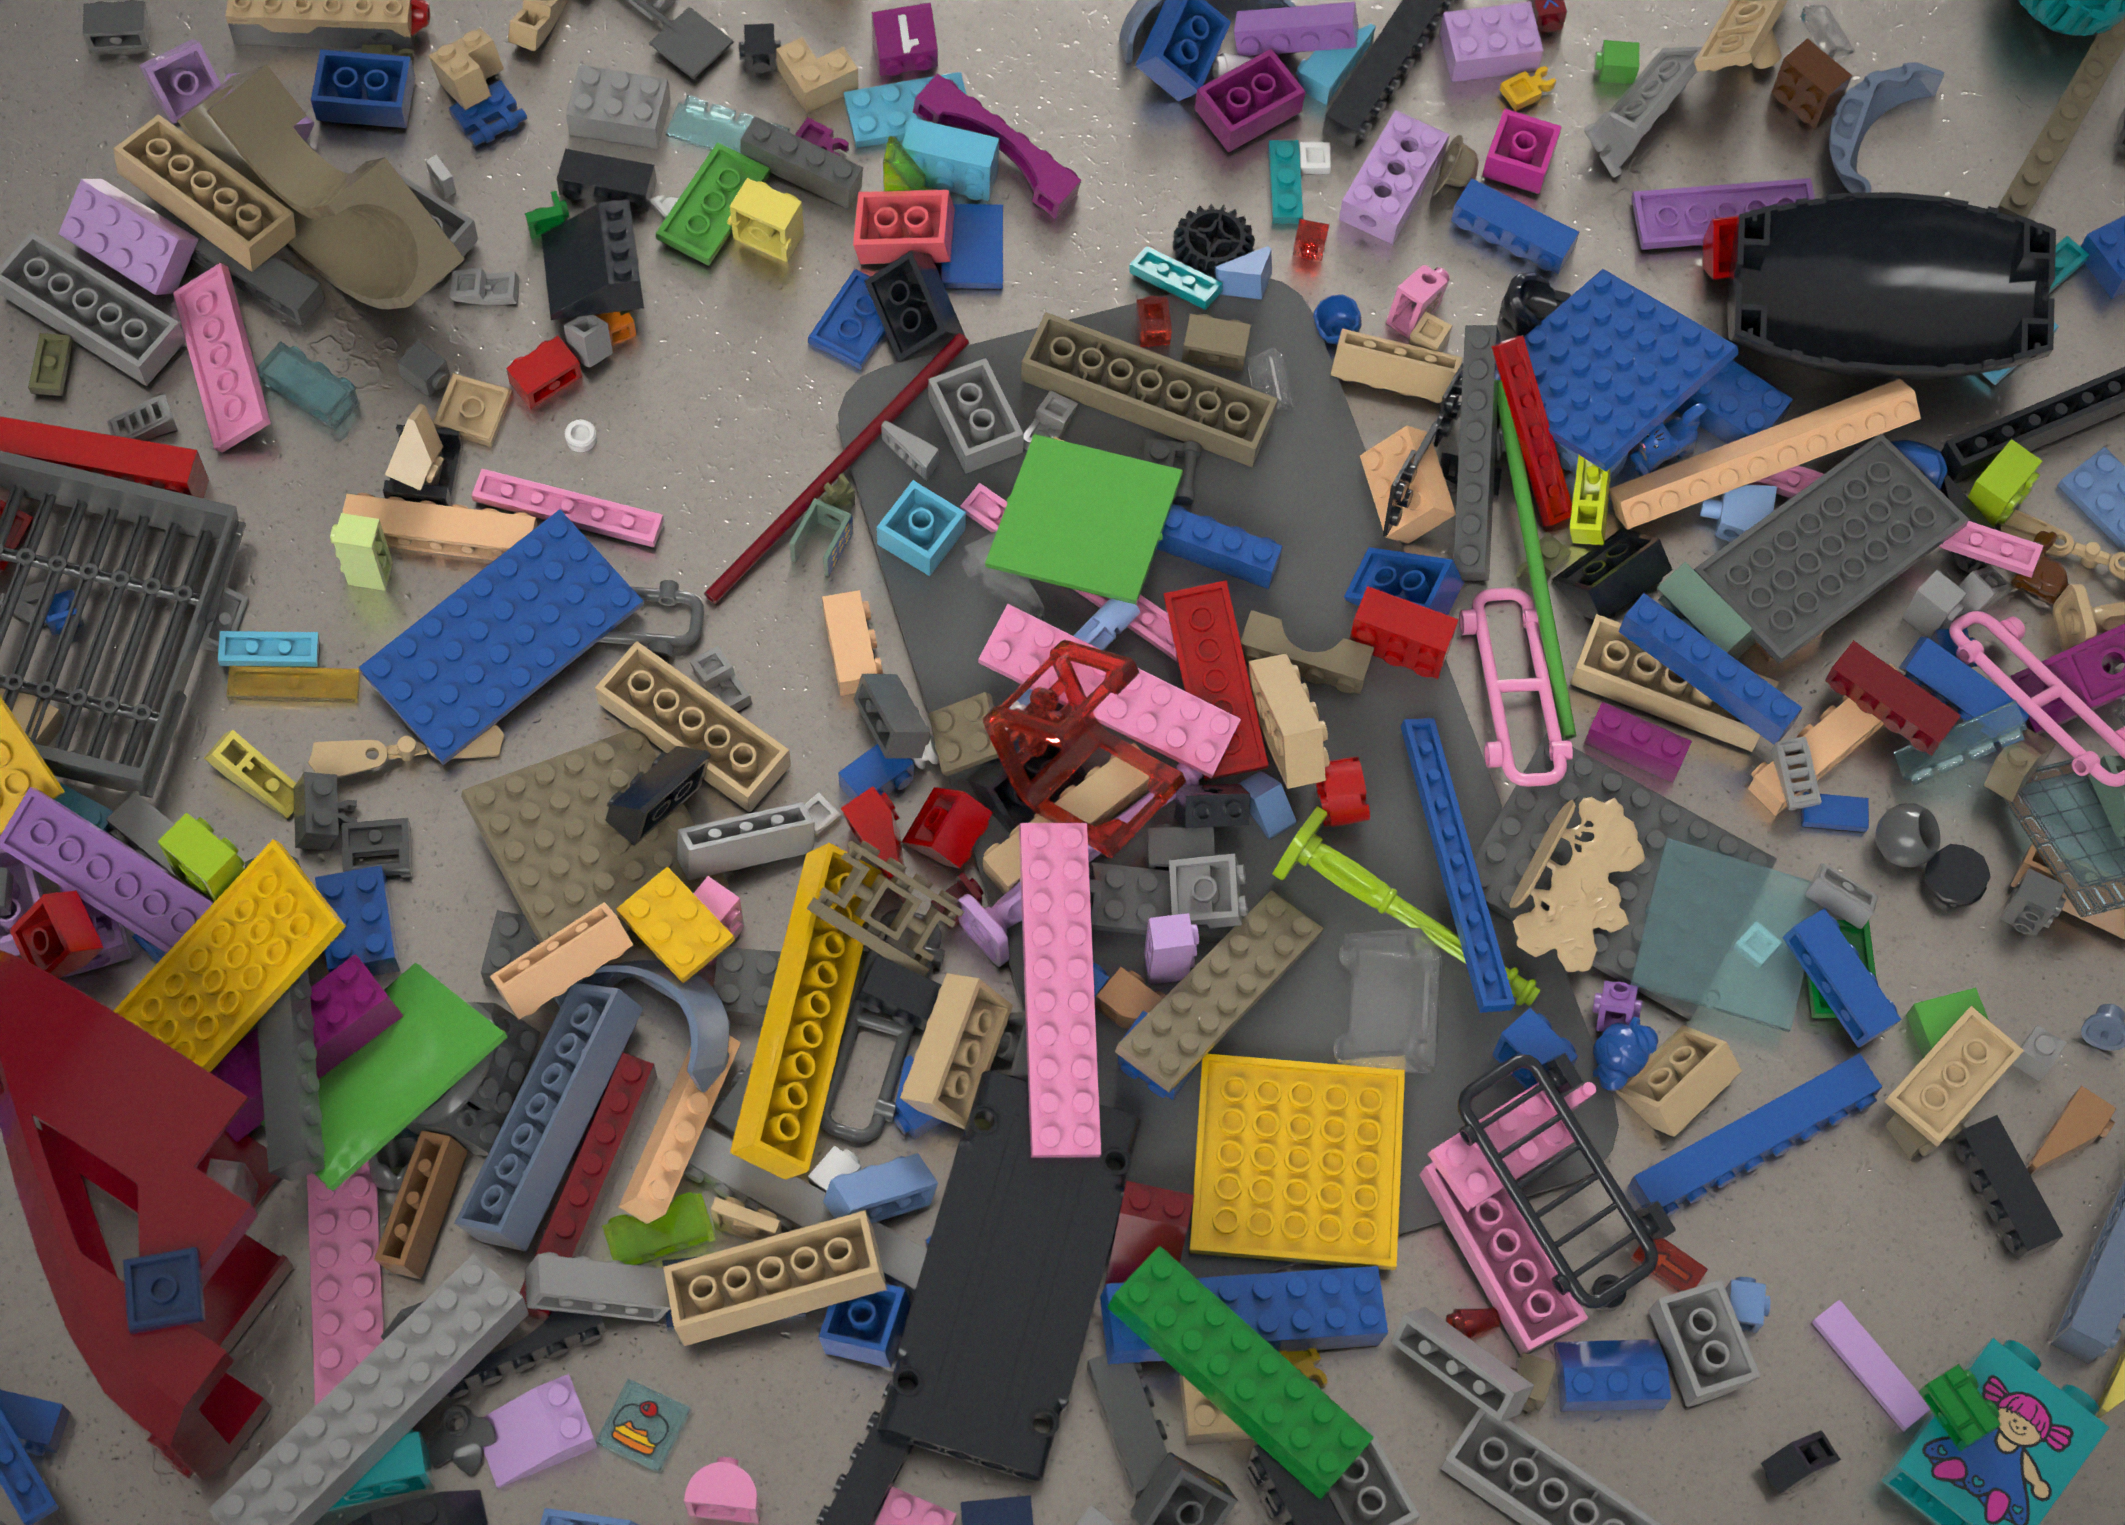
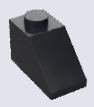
M1819 1430L1789 1443L1761 1462V1465L1765 1470L1769 1483L1781 1494L1807 1481L1841 1459L1824 1432Z

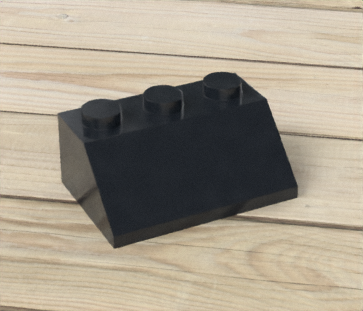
M911 250L864 281L898 362L939 352L958 333L965 336L930 254Z
M1621 528L1604 541V545H1597L1552 578V581L1583 616L1595 619L1596 614L1611 619L1618 610L1626 604L1637 600L1639 595L1649 587L1660 583L1663 577L1673 569L1659 538Z
M1040 720L1004 749V756L990 760L967 780L982 805L993 812L992 815L1011 833L1020 823L1031 822L1040 808L1047 804L1051 806L1057 802L1062 792L1069 786L1075 785L1076 787L1082 783L1087 774L1061 729Z
M676 746L668 754L665 752L661 753L655 759L652 768L648 772L644 773L641 771L633 778L629 785L630 787L624 793L618 791L607 803L609 809L605 821L635 846L701 787L711 754L706 750Z

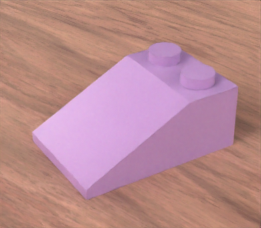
M569 1374L537 1386L482 1417L492 1424L496 1434V1443L482 1448L497 1488L598 1448Z

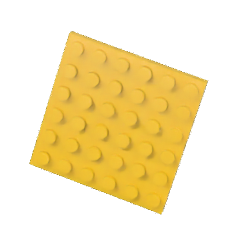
M1206 1054L1202 1058L1193 1186L1194 1199L1192 1204L1189 1253L1348 1267L1378 1266V1269L1396 1270L1405 1070Z

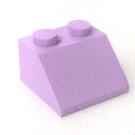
M194 39L139 65L154 96L173 124L177 123L179 118L221 85L200 42Z

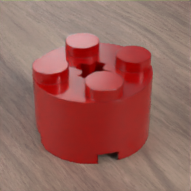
M1353 756L1329 761V766L1325 767L1326 781L1315 783L1321 809L1327 812V817L1323 822L1324 827H1336L1369 821L1370 810L1369 804L1365 802L1367 801V792L1359 757Z

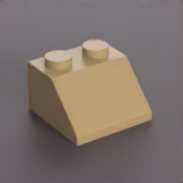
M419 403L409 416L385 473L386 476L418 490H421L426 482L430 484L433 482L444 461V458L439 456L443 448L442 442L425 405Z

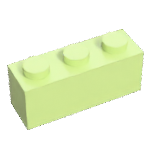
M341 513L338 524H334L332 527L330 540L331 543H334L336 558L340 560L341 572H344L348 585L386 591L393 561L380 520Z

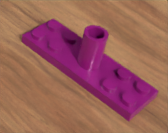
M2125 623L2041 661L2091 710H2095L2125 696V665L2121 672L2113 674L2116 666L2125 663ZM2029 668L2010 676L2012 681L2030 698L2049 688ZM2060 697L2041 707L2058 725L2079 717ZM2031 716L2029 717L2036 734L2039 735L2046 732Z

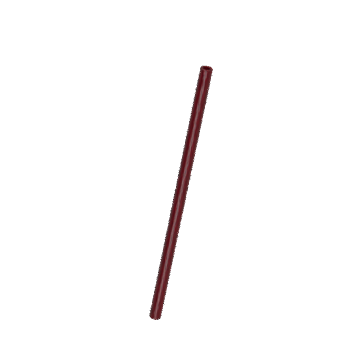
M958 333L704 592L709 601L716 604L809 509L814 498L818 499L825 492V484L829 482L832 485L839 475L843 474L882 434V423L884 421L893 423L928 387V379L940 375L970 344L963 334Z

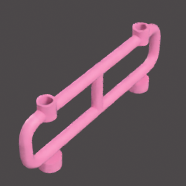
M1508 587L1482 590L1473 599L1472 609L1460 610L1459 626L1461 635H1477L1497 741L1485 743L1484 757L1486 767L1497 768L1502 766L1505 776L1519 786L1532 787L1556 784L1563 779L1567 772L1566 760H1572L1573 749L1570 740L1562 741L1539 630L1537 611L1533 600L1525 591L1518 588ZM1514 600L1521 604L1523 626L1527 631L1536 678L1498 680L1484 605L1487 602ZM1539 691L1549 739V755L1554 764L1552 771L1525 774L1516 769L1501 693Z
M1972 611L1958 617L1950 624L1949 633L1951 639L1959 647L1956 651L1957 658L1966 665L1974 662L2051 735L2074 758L2072 768L2076 774L2085 776L2090 773L2098 781L2111 787L2125 785V770L2118 774L2105 770L2100 765V758L2095 752H2086L2041 707L2060 697L2124 759L2125 726L2117 731L2110 728L2019 641L2025 636V626L2020 619L2012 616L1999 622L1990 614L1982 611ZM1973 624L1985 626L2049 688L2030 698L1984 654L1982 644L1977 640L1970 641L1962 630Z

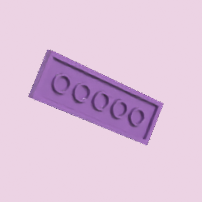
M1811 178L1634 191L1631 197L1641 250L1703 245L1704 235L1713 218L1739 216V214L1773 204L1780 206L1794 203L1796 199L1801 198L1815 199Z

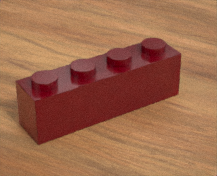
M1854 640L1832 666L1825 679L1836 693L1847 696L1863 712L1874 715L1890 731L1901 734L1917 750L1926 752L1931 756L1953 730L1961 717L1960 714Z

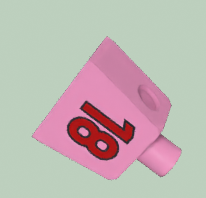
M1422 265L1398 286L1386 324L1410 339V334L1425 311L1433 315L1440 306L1450 279L1449 274L1440 267L1433 270L1427 265ZM1414 302L1417 303L1416 307L1412 309V304Z

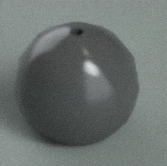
M1916 803L1898 804L1888 809L1878 821L1875 837L1878 849L1886 860L1900 867H1917L1931 860L1940 847V830L1935 816L1930 810Z

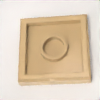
M453 373L433 420L435 429L448 427L459 431L461 439L492 447L513 397L512 389Z

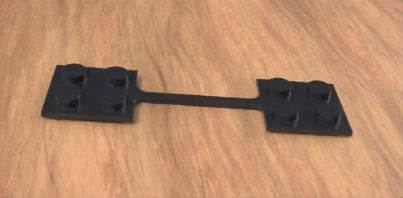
M1463 363L1460 365L1442 397L1439 417L1431 425L1417 452L1411 450L1391 485L1383 536L1387 537L1393 525H1399L1403 514V507L1408 508L1411 503L1413 490L1409 489L1410 483H1413L1418 465L1433 438L1435 437L1434 447H1438L1443 436L1448 438L1453 426V419L1458 420L1460 417L1461 402L1459 397L1460 395L1462 396Z

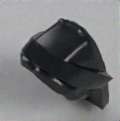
M1520 273L1510 281L1501 303L1500 314L1511 323L1517 336H1526L1570 297L1571 293L1554 290L1550 286V282L1542 278L1538 273Z

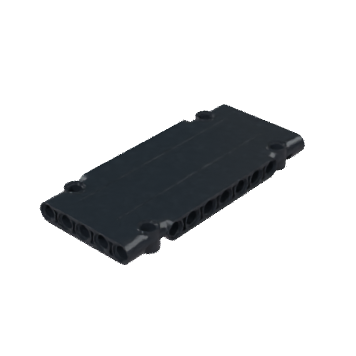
M982 1072L965 1132L961 1136L896 1353L895 1361L897 1362L876 1429L879 1434L1019 1478L1036 1482L1043 1481L1055 1434L1059 1428L1061 1412H1064L1070 1395L1125 1191L1124 1183L1131 1166V1157L1141 1120L1138 1117L1099 1104L1100 1157L1031 1158L1028 1082L997 1072ZM976 1119H985L990 1123L991 1129L981 1130L975 1125L974 1121ZM1115 1159L1120 1163L1121 1170L1113 1171L1109 1169L1106 1165V1160ZM901 1377L912 1379L915 1389L913 1391L902 1390L898 1385V1379ZM1036 1418L1046 1420L1050 1427L1049 1432H1038L1034 1428L1033 1420Z

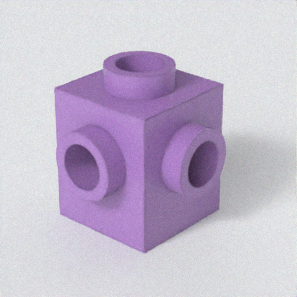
M1604 982L1603 992L1595 994L1592 1011L1599 1013L1596 1031L1604 1032L1614 1023L1630 1025L1634 1016L1640 1019L1642 1001L1636 1000L1638 986L1628 985L1623 982Z

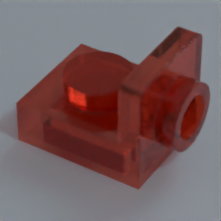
M1300 219L1292 256H1297L1307 261H1322L1329 224Z

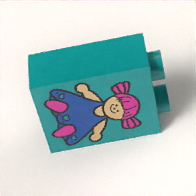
M1992 1338L1973 1356L1964 1370L1968 1369L1973 1373L1979 1384L1977 1390L1984 1400L1992 1401L1997 1407L2000 1414L1998 1420L2001 1422V1425L1984 1438L1960 1452L1931 1412L1881 1481L1937 1525H2039L2110 1427L2096 1417L2099 1412V1406L2089 1394L2070 1384H2064L2059 1389L2037 1372L2041 1367V1362L2029 1348L2014 1340H2006L2002 1345Z

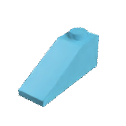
M1369 24L1358 29L1356 48L1314 51L1308 60L1303 59L1296 70V75L1298 76V83L1305 90V94L1328 105L1373 44L1376 26Z

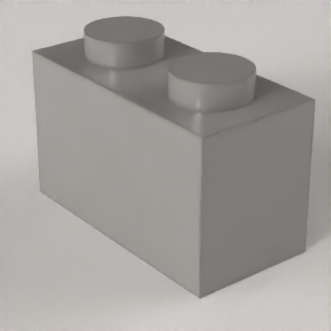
M1936 570L1916 591L1902 618L1925 637L1931 639L1935 630L1950 629V624L1965 608L1961 603L1967 593L1940 571Z

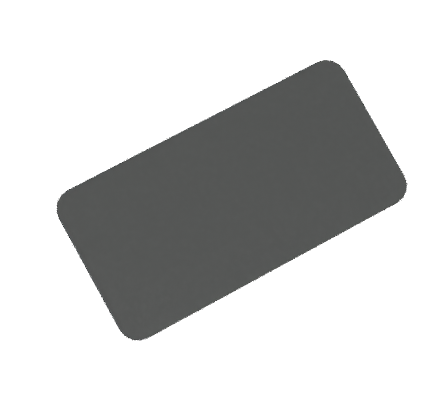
M1269 278L1262 300L1219 295L1204 310L1174 294H1168L1069 319L1071 322L1278 398L1275 418L1253 468L1201 448V454L1196 460L1192 490L1195 495L1193 504H1172L1181 506L1192 514L1212 517L1220 524L1229 527H1240L1248 534L1259 538L1267 537L1282 545L1280 563L1270 588H1263L1156 549L1140 595L1167 613L1163 593L1227 580L1240 641L1251 610L1282 619L1283 630L1288 640L1304 651L1323 652L1335 647L1343 638L1349 640L1353 621L1359 606L1346 601L1344 595L1368 548L1372 547L1398 552L1405 551L1400 540L1396 541L1383 536L1381 521L1360 459V455L1366 452L1339 379L1338 377L1330 376L1333 363L1325 342L1316 328L1314 314L1302 295L1284 282ZM1190 314H1207L1213 318L1228 321L1239 320L1251 325L1243 372L1182 361L1183 346ZM1038 328L970 344L941 373L944 374L986 358L1023 434L1035 419L1036 410L1050 392L1021 381V363ZM938 353L883 366L861 376L845 393L838 412L840 439L844 449ZM927 387L892 424L939 449V465L930 478L926 481L882 440V434L850 466V470L928 714L984 692L991 694L995 713L997 714L998 707L1000 705L1005 706L1024 686L978 663V659L1007 604L1072 636L1100 608L1071 588L985 567V561L995 535L967 515L966 530L931 576L926 575L877 545V526L913 480L960 508L979 483L1007 501V498L1011 496L1028 451L1023 448V453L965 474L928 398ZM1074 401L1078 403L1077 409L1060 438L1066 442L1140 460L1143 459L1146 438L1184 443L1181 440ZM1175 456L1173 468L1182 470L1184 457ZM1128 627L1120 634L1116 633V638L1103 650L1184 690L1178 662ZM1372 655L1361 694L1355 692L1344 693L1335 686L1325 683H1311L1305 677L1300 676L1301 684L1306 683L1308 687L1310 702H1315L1317 706L1319 721L1325 722L1328 740L1323 741V745L1327 749L1329 761L1353 756L1359 757L1367 792V801L1365 802L1369 804L1370 810L1369 821L1336 827H1324L1322 823L1316 835L1323 839L1321 843L1330 846L1361 865L1378 879L1385 882L1391 889L1395 888L1399 897L1458 935L1400 726L1403 720L1435 719L1473 857L1476 856L1503 807L1486 767L1447 661L1445 660L1440 676L1436 679L1433 677H1422L1416 674L1414 670L1403 666L1389 665L1384 659ZM1245 662L1250 681L1249 663ZM1053 701L1027 728V730L1040 720L1059 727L1086 774L1096 766L1103 767L1110 761L1111 755L1119 748L1124 747L1126 749L1133 743L1160 770L1158 784L1088 838L1162 783L1161 778L1163 775L1168 774L1171 776L1177 772L1179 762L1056 701ZM1263 734L1262 738L1268 760V768L1204 781L1202 774V778L1199 779V785L1238 784L1259 771L1264 772L1282 784L1297 821L1296 825L1270 840L1251 814L1249 815V825L1214 827L1215 856L1235 854L1239 865L1244 864L1246 884L1240 885V895L1247 898L1248 913L1272 890L1324 928L1318 940L1207 1054L1405 1070L1399 1235L1445 1221L1419 1174L1425 1166L1433 1163L1428 1153L1458 1134L1459 1128L1465 1125L1458 1112L1460 1093L1469 1084L1500 1065L1492 1054L1501 1033L1531 1008L1536 1014L1544 1015L1550 1022L1551 1029L1560 1038L1564 1037L1569 1040L1578 1055L1574 1068L1583 1080V1083L1572 1090L1561 1093L1563 1098L1586 1082H1591L1596 1087L1595 1094L1576 1108L1573 1113L1602 1160H1606L1613 1150L1619 1127L1615 1100L1611 1091L1601 1087L1599 1078L1593 1077V1070L1598 1067L1593 1055L1594 1045L1564 966L1557 957L1556 949H1552L1537 957L1525 952L1517 946L1516 942L1519 937L1515 933L1513 922L1488 908L1504 966L1509 969L1517 967L1519 970L1518 975L1527 981L1535 979L1536 987L1540 989V992L1531 1006L1525 1003L1518 1006L1516 1004L1517 998L1513 996L1515 1005L1511 1011L1480 1013L1467 965L1388 913L1380 914L1378 909L1367 905L1314 870L1309 864L1303 866L1297 862L1284 880H1280L1272 875L1297 832L1317 806L1321 808L1320 798L1317 796L1315 783L1287 789ZM988 762L950 775L949 780L952 789L964 791L981 803L967 779ZM1174 799L1089 862V868L1092 862L1147 868L1146 838L1148 828H1153L1159 824L1184 827L1175 818L1176 800ZM993 815L988 820L987 830L978 837L972 847L990 908L1004 894L983 871L984 853L993 844H1002L1010 838V833ZM1022 921L1007 928L1006 935L1009 945L1008 964L1023 1011L1025 1012ZM1229 926V927H1227V934H1228L1235 926ZM1092 930L1093 962L1106 971L1109 980L1122 967L1128 972L1134 971L1144 979L1145 985L1154 992L1158 990L1165 995L1180 982L1149 985L1144 958L1146 935ZM1199 941V944L1196 945L1197 956H1194L1195 966L1218 943ZM1095 1008L1099 1104L1135 1115L1141 1120L1131 1157V1166L1127 1172L1124 1186H1126V1181L1193 1195L1202 1059L1196 1065L1195 1071L1174 1100L1167 1096L1164 1098L1159 1097L1148 1088V1084L1139 1077L1133 1079L1120 1069L1121 1065L1118 1064V1054L1115 1050L1129 1029L1120 1027ZM1510 1074L1472 1100L1471 1108L1477 1119L1480 1120L1526 1091V1089ZM1572 1143L1556 1155L1552 1156L1539 1166L1535 1167L1522 1177L1518 1178L1516 1181L1519 1182L1520 1180H1522L1523 1178H1525L1541 1166L1545 1165L1546 1163H1548L1549 1161H1551L1552 1159H1554L1555 1157H1557L1558 1155H1560L1576 1143ZM1578 1150L1521 1189L1525 1196L1528 1197L1575 1183L1594 1173L1582 1152ZM1115 1159L1106 1160V1165L1109 1169L1113 1171L1121 1170L1118 1161ZM1191 1209L1180 1264L1195 1278L1265 1274L1300 1264V1262L1189 1253ZM1118 1220L1116 1223L1115 1231L1113 1234L1112 1242L1106 1260L1108 1266L1110 1262Z

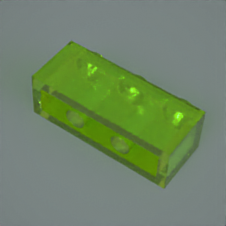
M689 1192L677 1196L674 1199L675 1202L670 1203L665 1215L648 1224L633 1215L628 1217L627 1214L609 1219L608 1224L602 1225L612 1259L622 1261L624 1264L639 1266L715 1241L714 1230L702 1193L694 1195V1193Z

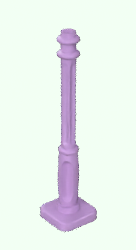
M1179 763L1177 765V772L1171 776L1168 774L1163 775L1161 778L1162 783L1088 838L1089 862L1174 799L1176 800V786L1199 785V779L1202 778V774L1188 765ZM1021 882L1003 895L991 908H983L970 894L963 895L957 902V907L965 911L962 917L958 916L961 927L998 967L1009 960L1007 928L1022 921Z

